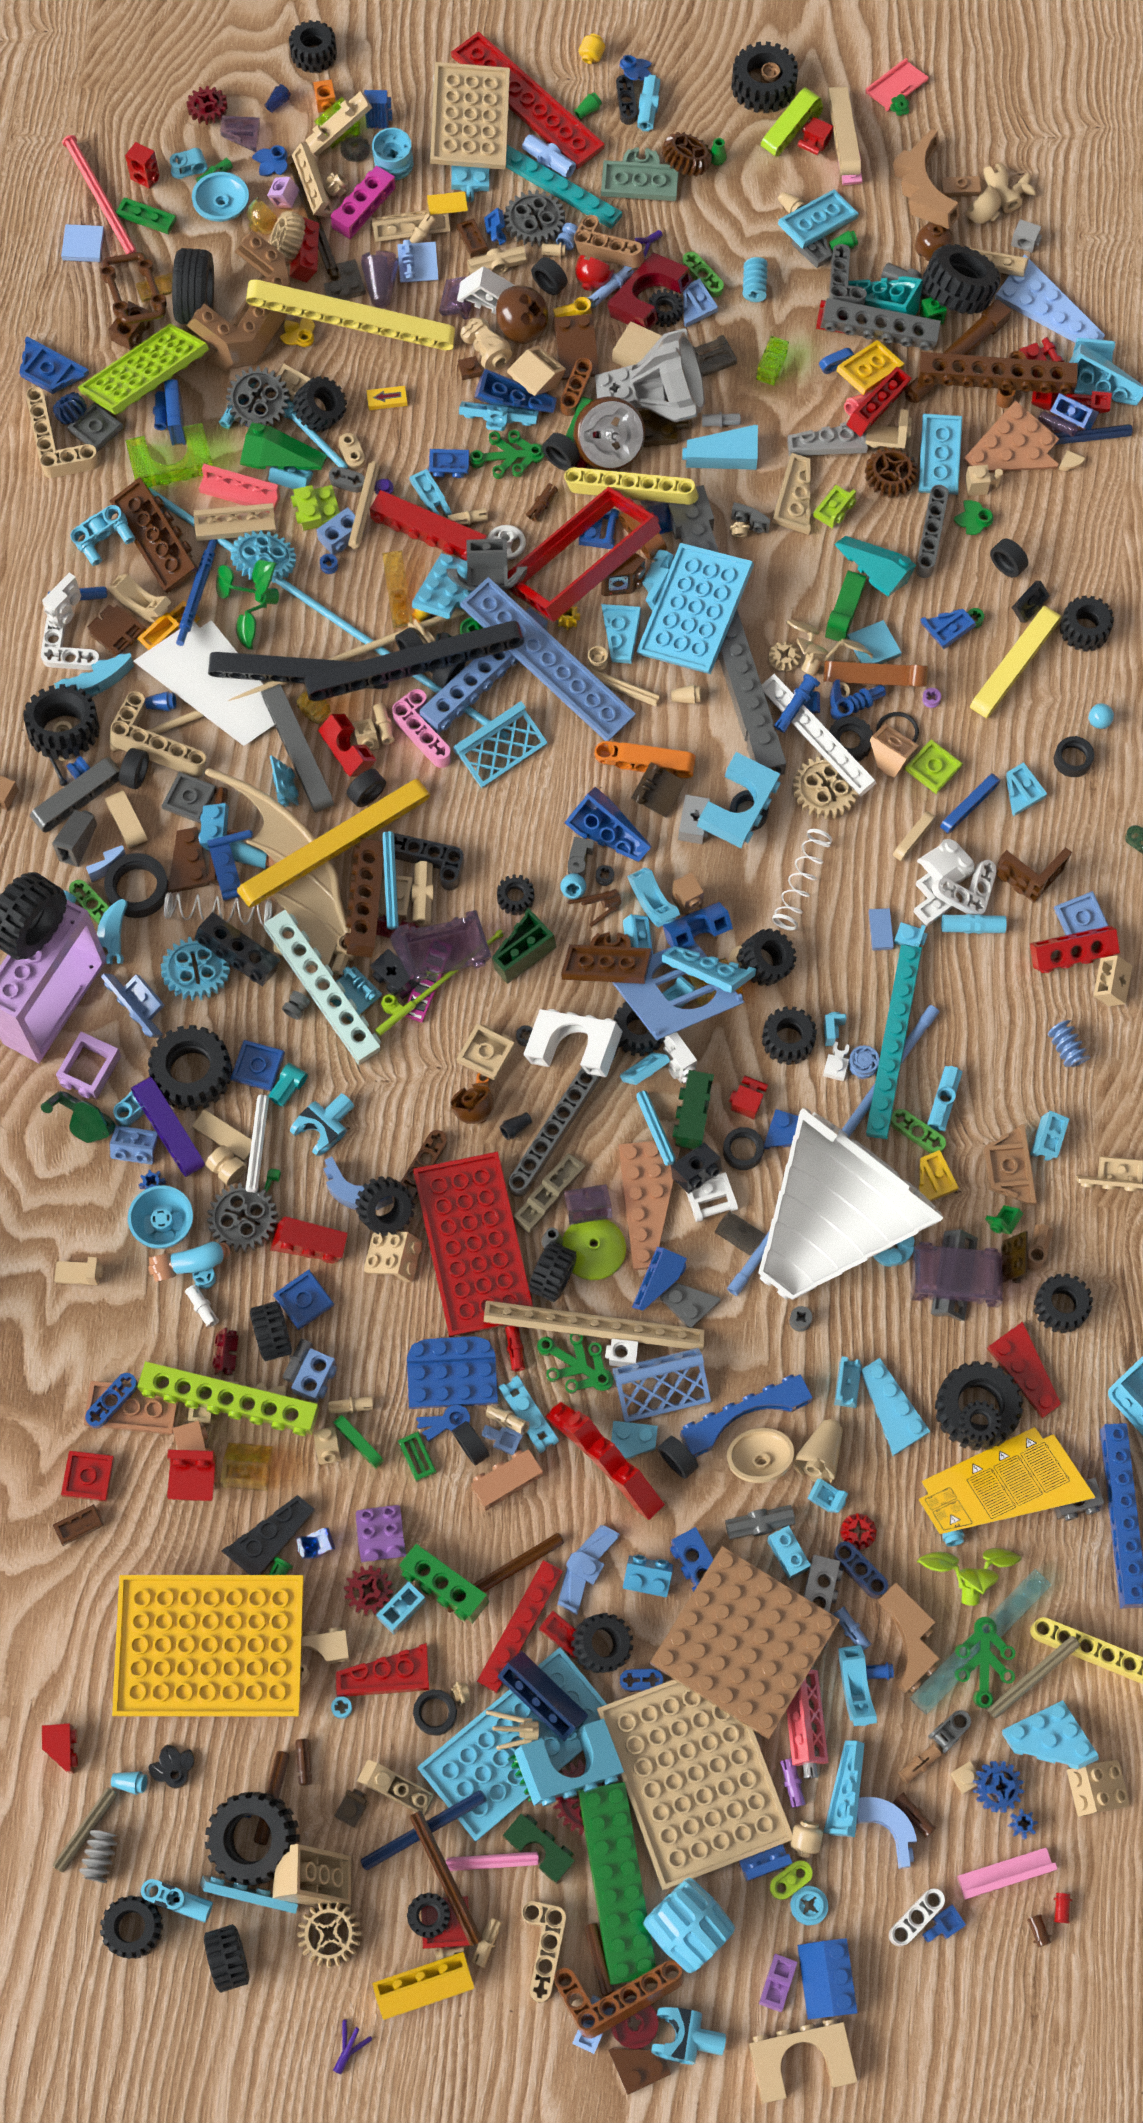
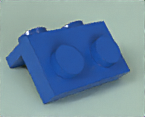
M430 449L428 472L433 474V477H445V474H452L453 478H464V475H469V450Z

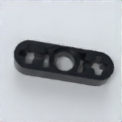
M625 74L620 75L616 79L620 120L626 125H631L637 120L633 80L629 79ZM622 83H626L627 90H623ZM624 97L631 98V101L623 102L621 99ZM627 109H629L630 116L626 114Z

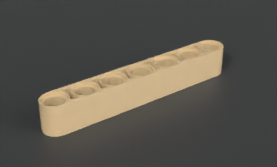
M848 87L828 88V104L841 176L860 175L861 161Z

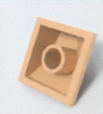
M886 723L870 739L877 767L884 774L894 778L902 771L919 747V745Z

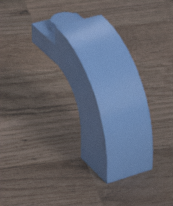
M333 1157L324 1160L326 1168H323L328 1180H330L326 1182L329 1192L339 1203L356 1210L355 1208L358 1206L355 1204V1201L360 1198L357 1194L359 1190L363 1191L364 1188L346 1181ZM392 1196L382 1198L378 1202L376 1210L392 1204Z

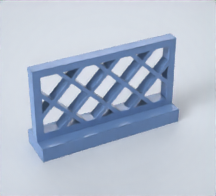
M699 1348L613 1368L624 1422L711 1402L703 1365V1355ZM699 1366L700 1373L695 1380L686 1375L690 1368ZM675 1372L680 1375L674 1385L664 1380L668 1373ZM651 1377L658 1380L652 1391L643 1386L646 1379ZM683 1378L692 1382L686 1393L677 1388ZM631 1382L636 1385V1388L631 1395L623 1392L622 1384ZM662 1383L671 1388L665 1398L656 1393ZM697 1385L703 1389L705 1397L695 1399L690 1394ZM640 1388L649 1393L644 1403L634 1398ZM674 1391L684 1396L680 1403L673 1404L668 1401ZM653 1396L662 1401L656 1409L647 1406ZM631 1402L641 1406L637 1413L628 1415L627 1408Z

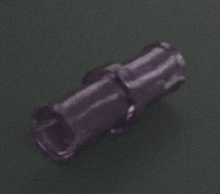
M1045 411L1041 412L1038 421L1052 427V430L1056 432L1061 431L1074 436L1078 430V425Z

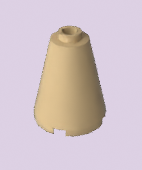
M834 1419L824 1420L794 1457L792 1465L800 1475L808 1474L813 1482H816L817 1479H822L829 1484L834 1480L843 1428L838 1421Z

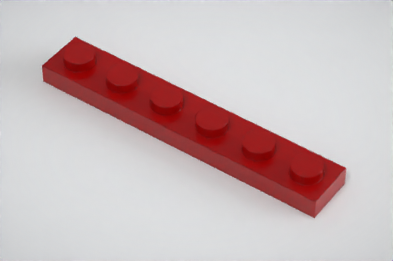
M544 1560L542 1561L482 1670L477 1683L498 1693L503 1682L497 1676L506 1664L519 1654L563 1573L562 1570Z

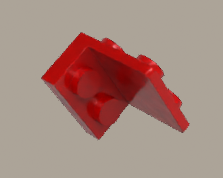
M168 1449L167 1459L170 1462L167 1498L169 1500L211 1502L213 1500L216 1455L214 1451Z

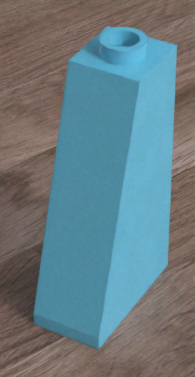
M758 425L687 440V447L682 450V460H686V468L756 470L758 460Z

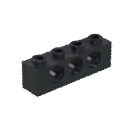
M214 912L198 927L194 938L200 945L211 950L217 957L225 960L234 969L241 971L262 987L277 971L281 959Z

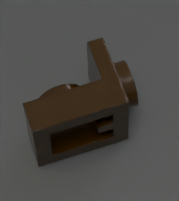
M354 1788L353 1792L347 1789L346 1795L334 1816L355 1828L369 1802L365 1800L367 1795Z

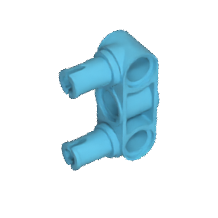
M110 505L99 513L92 515L85 522L74 528L70 535L78 550L86 555L92 566L102 562L94 547L95 544L106 539L115 531L119 533L126 545L136 539L127 525L128 521L125 514L116 505ZM119 513L117 519L111 520L114 514ZM85 535V539L78 542L79 537Z

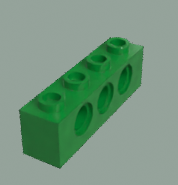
M417 1544L414 1545L399 1564L403 1572L401 1575L407 1581L418 1583L420 1585L419 1589L428 1596L433 1594L437 1597L436 1601L446 1609L450 1607L455 1610L454 1614L464 1622L467 1619L473 1624L489 1604L487 1594ZM424 1569L431 1570L430 1573L426 1576L420 1575L421 1571ZM441 1582H448L447 1587L443 1589L437 1588ZM458 1595H466L463 1601H455Z

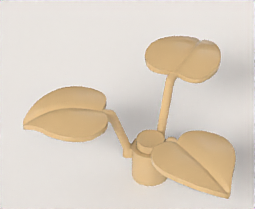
M788 619L786 624L800 631L807 632L809 635V640L797 638L799 647L803 654H806V659L801 668L805 673L816 676L820 665L824 666L825 661L840 646H846L850 649L867 653L873 658V654L864 645L844 638L828 652L825 648L813 643L814 634H819L815 627L796 620ZM821 654L826 655L823 660L821 659V658H822V655H821Z

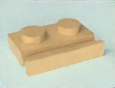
M384 874L381 882L378 915H386ZM396 875L398 918L407 919L413 877Z

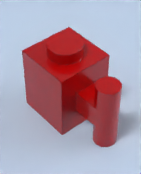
M813 117L810 123L807 122L802 131L804 139H800L797 146L818 156L820 151L823 152L832 139L833 126Z
M744 1075L742 1083L749 1087L739 1085L737 1091L733 1090L729 1102L732 1103L731 1111L755 1120L764 1095L757 1092V1090L766 1092L768 1084Z

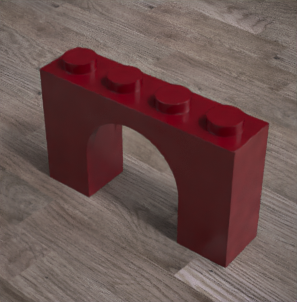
M652 252L607 303L611 318L627 325L633 322L650 330L658 321L655 306L637 299L638 295L645 289L654 286L666 287L682 294L692 282L689 267Z

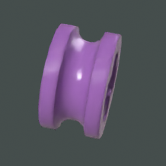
M928 688L924 691L922 701L925 706L935 708L940 704L941 693L938 689ZM928 695L931 696V697H932L933 695L936 696V697H935V700L931 699V700L929 701V700H928Z

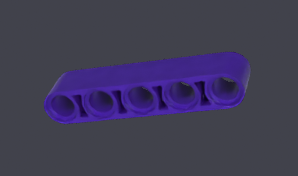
M148 1077L131 1087L135 1099L182 1174L188 1177L205 1167L201 1155L154 1080Z

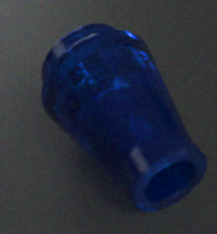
M282 84L275 86L269 99L264 104L265 108L273 113L277 108L290 100V91Z

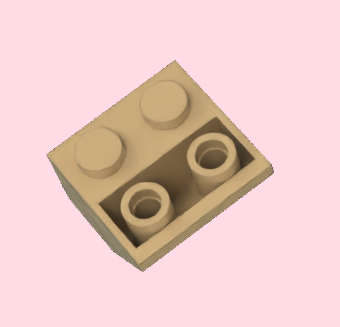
M535 346L527 349L508 369L507 373L516 382L524 386L530 394L537 396L557 388L566 368L540 346Z

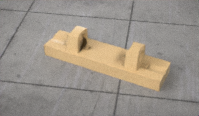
M360 91L349 102L346 100L340 104L342 108L322 126L317 125L312 129L314 133L306 139V142L315 156H319L372 109L363 92Z

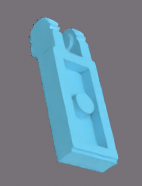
M427 469L409 477L411 484L428 510L440 515L435 507L441 505L446 516L452 514L443 493Z

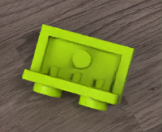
M835 485L814 511L813 517L833 529L837 523L840 524L846 515L845 512L848 509L851 510L856 504V490L852 489L849 493Z

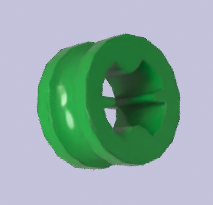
M972 608L967 612L971 618L972 616L978 618L973 629L979 628L984 620L983 611L978 608Z

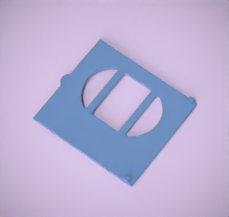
M695 941V945L685 948L700 953V957H707ZM672 947L652 955L645 984L612 982L656 1040L743 1004L742 994H737L736 991L732 993L726 992L717 986L709 984L668 1001L657 986L682 976L686 972L677 969L655 979H652L658 968L666 964L662 962V954ZM712 991H717L714 998L702 1007L695 1009L677 1008L681 1004Z

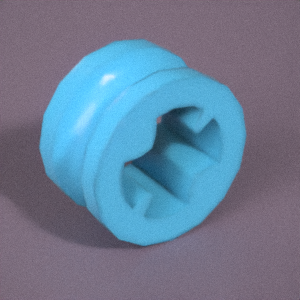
M343 1696L335 1698L331 1704L332 1713L337 1718H347L352 1712L350 1700ZM341 1701L344 1705H348V1710L345 1709L346 1712L343 1714L339 1710H335V1707L339 1706L337 1703Z

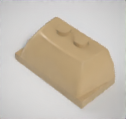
M300 1844L290 1845V1851L282 1857L275 1869L273 1899L308 1906H318L319 1903L327 1906L328 1903H331L332 1906H336L337 1903L351 1905V1856Z

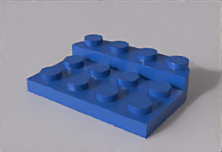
M475 1336L424 1339L411 1346L407 1355L409 1409L441 1408L456 1404L461 1406L498 1404L496 1357L494 1349L488 1340Z

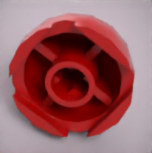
M580 255L575 267V276L582 284L581 287L587 291L598 290L610 281L614 269L609 270L610 266L596 258L590 257L589 260L584 259L585 255Z

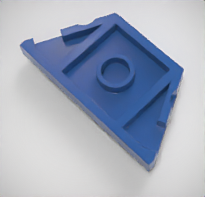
M28 336L25 338V351L22 354L23 362L19 371L22 378L54 394L89 375L87 368Z

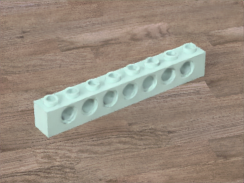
M286 910L280 912L264 923L265 931L357 1064L360 1065L380 1052V1039L375 1033L371 1034L367 1028L369 1024L364 1016L359 1017L355 1011L357 1010L355 1003L351 998L349 1000L344 995L345 989L339 981L337 983L334 981L332 970L327 964L323 965L320 960L322 957L315 947L312 949L308 943L310 939L305 931L300 932L296 926L298 922L292 913L288 914ZM286 931L294 934L290 939H286L282 935ZM298 948H302L306 951V953L302 956H298L294 953V951ZM314 965L318 970L314 973H309L306 968ZM321 982H326L330 987L327 990H321L318 988V985ZM337 999L341 1002V1005L339 1007H332L330 1001ZM349 1016L353 1019V1022L348 1025L344 1024L342 1018ZM355 1034H363L365 1039L358 1042L353 1038Z

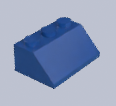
M847 1938L797 1945L807 2019L858 2013Z

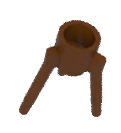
M613 889L600 894L569 900L567 903L581 902V905L584 906L601 901L604 908L608 907L607 911L590 923L592 927L609 914L618 911L617 906L621 904V898L618 891Z

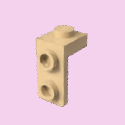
M88 1257V1263L58 1261L56 1263L54 1281L59 1284L99 1286V1278H102L103 1265L100 1264L97 1257Z

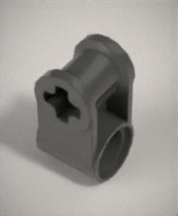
M958 1710L944 1723L942 1722L928 1738L934 1739L945 1754L970 1727L971 1717L967 1712ZM955 1716H962L965 1719L966 1723L963 1728L955 1726Z

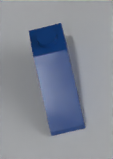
M657 1247L632 1308L643 1311L676 1282L686 1269L685 1262L687 1258L665 1248Z

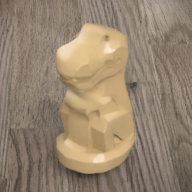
M472 318L461 329L460 336L462 340L468 344L474 342V349L480 352L482 356L481 364L484 369L493 371L503 368L512 356V348L507 340L489 328L486 319Z

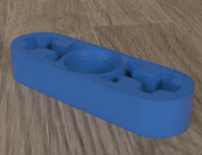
M130 1373L121 1374L87 1410L85 1419L92 1428L103 1427L137 1390L138 1382L136 1378ZM131 1379L130 1383L132 1386L130 1388L125 1387L121 1391L124 1394V1396L121 1397V1395L115 1390V1388H118V1390L120 1391L124 1386L122 1382L124 1380L129 1381ZM110 1395L118 1397V1402L114 1406L106 1405V1398ZM102 1404L109 1412L106 1414L103 1411L100 1414L101 1420L99 1422L97 1420L92 1422V1414L98 1415L102 1411L99 1407Z

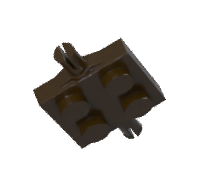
M650 410L639 411L645 425L643 447L677 444L678 430L689 429L688 420L674 422Z

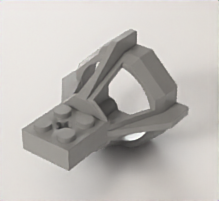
M685 328L665 333L636 365L595 375L597 399L607 396L619 397L630 402L635 408H646L674 422L696 417L702 411L705 404L702 374L693 345L689 341L688 331Z

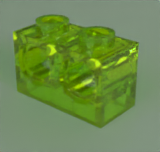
M774 336L770 337L758 364L756 380L775 385L788 354L789 341Z

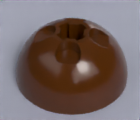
M523 285L509 287L501 293L496 305L498 324L510 340L519 344H528L538 339L545 331L549 318L548 307L544 298L535 289Z

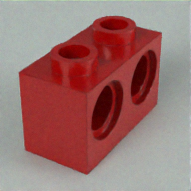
M135 142L125 155L130 179L150 189L160 176L155 151Z

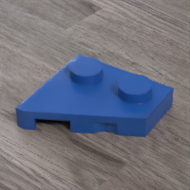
M964 609L954 610L951 613L938 614V617L926 619V617L920 619L921 624L943 650L976 626L975 621Z
M776 1109L764 1143V1149L767 1150L770 1147L778 1146L791 1147L799 1116Z

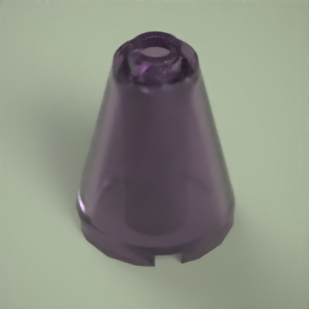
M376 251V255H370V252L361 257V266L371 304L380 309L386 308L391 302L399 265V257L396 258V254L388 251Z

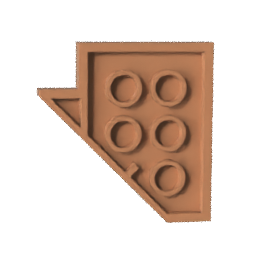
M1014 401L964 457L963 461L969 466L988 465L989 472H995L996 469H1001L1002 471L1056 469L1059 464L1047 453L1058 442L1059 438L1017 401Z

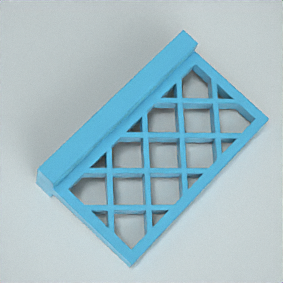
M522 701L456 744L452 749L456 755H459L481 788L548 743L526 712V707ZM522 716L527 722L526 730L515 728L517 719ZM502 729L512 731L510 741L499 739ZM515 731L526 733L524 744L513 742ZM529 734L537 736L541 743L537 746L527 745ZM486 740L495 741L494 752L483 750V744ZM498 742L509 744L508 755L497 753ZM512 745L523 747L522 756H511ZM470 751L478 752L477 763L469 762L465 754ZM482 753L493 755L491 766L480 764ZM496 756L507 758L504 768L494 767ZM479 767L490 769V776L485 781L478 775Z

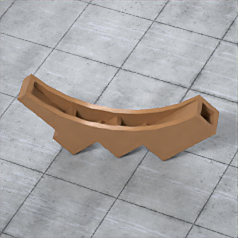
M931 129L911 149V152L903 150L894 159V176L902 179V195L910 198L911 215L949 229L959 218V203L937 190L927 175V165L932 154L939 146L938 131Z

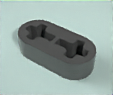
M334 467L329 472V480L332 486L354 493L362 491L365 478L361 473L342 467ZM357 480L360 481V483H357L356 485L353 484V482H356Z

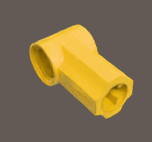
M579 297L572 304L554 308V318L592 314L591 302L586 297Z

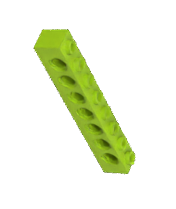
M146 1361L137 1386L142 1395L154 1399L155 1396L163 1397V1400L168 1403L176 1404L179 1401L192 1409H198L199 1406L207 1408L206 1411L212 1414L219 1415L220 1412L227 1413L228 1417L241 1420V1417L250 1419L249 1422L256 1425L267 1423L271 1424V1427L276 1430L284 1431V1428L291 1429L294 1434L306 1436V1433L312 1435L319 1412L318 1404ZM168 1380L169 1384L166 1388H158L160 1381ZM182 1386H191L188 1393H179ZM204 1391H212L210 1398H201V1394ZM224 1397H234L233 1402L228 1405L223 1404L222 1400ZM248 1401L255 1402V1406L251 1410L244 1409V1405ZM274 1406L277 1408L275 1414H265L268 1407ZM290 1412H297L298 1418L294 1421H289L287 1415Z

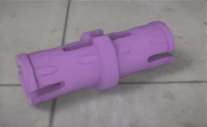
M792 1758L780 1761L785 1778L784 1787H787L791 1808L806 1805L801 1788L802 1779L798 1776L796 1766L792 1765Z

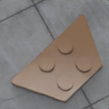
M1021 1124L1012 1132L1006 1133L997 1141H993L984 1147L989 1190L1034 1206L1037 1202L1025 1124Z

